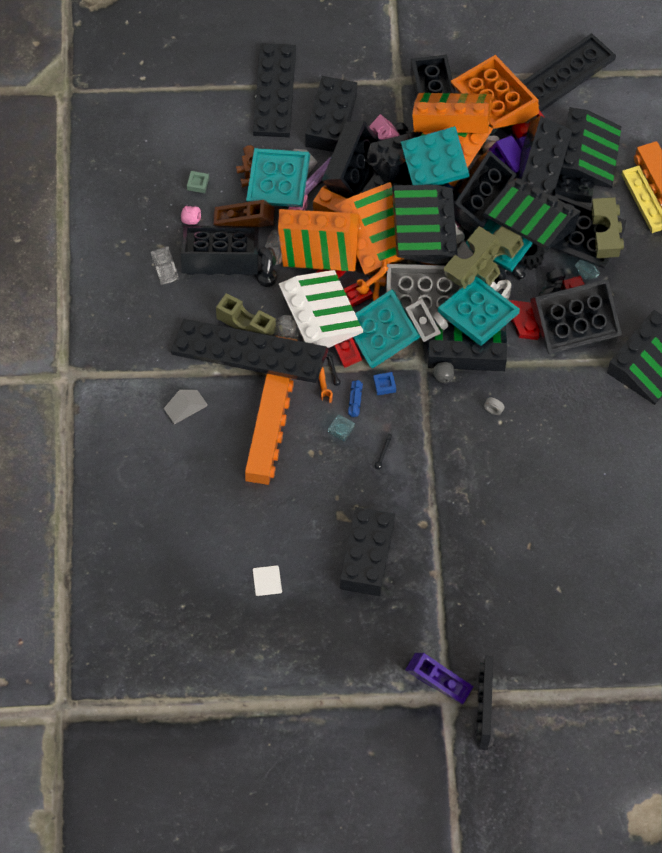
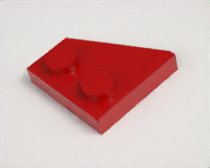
M509 300L520 309L519 314L511 320L516 327L518 337L538 340L540 331L534 317L531 302Z

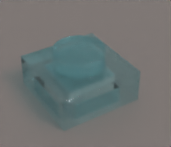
M579 260L575 265L579 270L580 276L586 280L595 279L600 275V272L591 263Z
M338 414L328 428V433L346 441L355 428V423Z

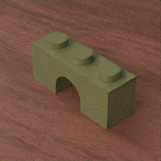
M615 197L592 199L593 224H602L608 228L605 232L596 233V258L619 257L620 251L624 249L623 238H620L619 233H622V223L618 221L617 217L620 216V206L616 204Z
M480 226L467 240L474 254L467 259L454 255L443 268L446 277L463 289L474 281L477 273L486 267L488 260L497 254L500 247L497 237Z
M503 226L493 234L497 237L500 244L497 254L492 256L488 260L486 267L476 275L489 286L500 274L498 265L493 260L499 255H507L513 259L524 245L520 235Z
M227 293L216 306L217 319L235 329L271 336L276 331V318L260 310L256 315L249 313L243 307V301Z

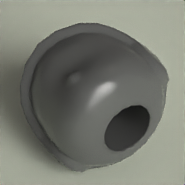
M438 363L433 368L434 377L440 383L450 382L454 378L452 363Z

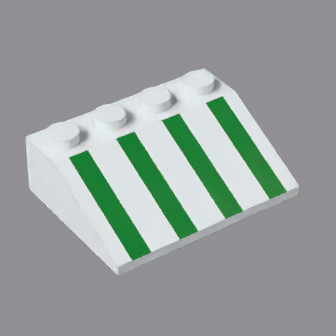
M335 270L295 276L279 283L284 299L304 342L323 345L329 348L363 333V329Z

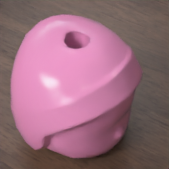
M185 206L181 212V221L188 225L198 224L201 219L200 208Z

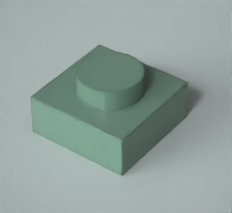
M191 171L187 190L205 193L209 174Z

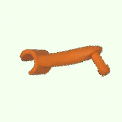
M387 259L383 260V266L379 272L366 282L362 279L357 280V284L360 287H357L356 290L359 293H367L369 286L388 271Z
M383 275L375 282L373 301L379 298L380 286L385 287L387 275Z
M322 366L319 374L322 390L321 400L323 401L325 396H329V403L333 401V393L327 389L325 371Z

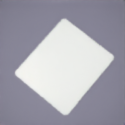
M279 566L253 568L256 596L282 593Z

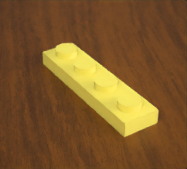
M640 166L623 170L621 175L651 233L661 231L662 208Z

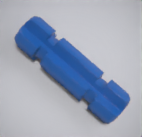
M359 380L352 381L351 383L352 390L350 391L348 415L351 417H358L360 412L358 407L361 404L362 392L360 391H362L363 383Z

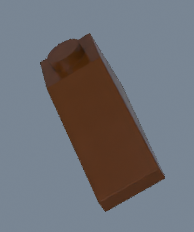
M265 200L218 206L214 210V225L272 226L274 225L275 208Z

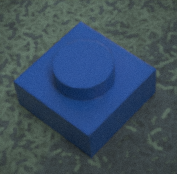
M393 372L373 375L377 396L396 393Z

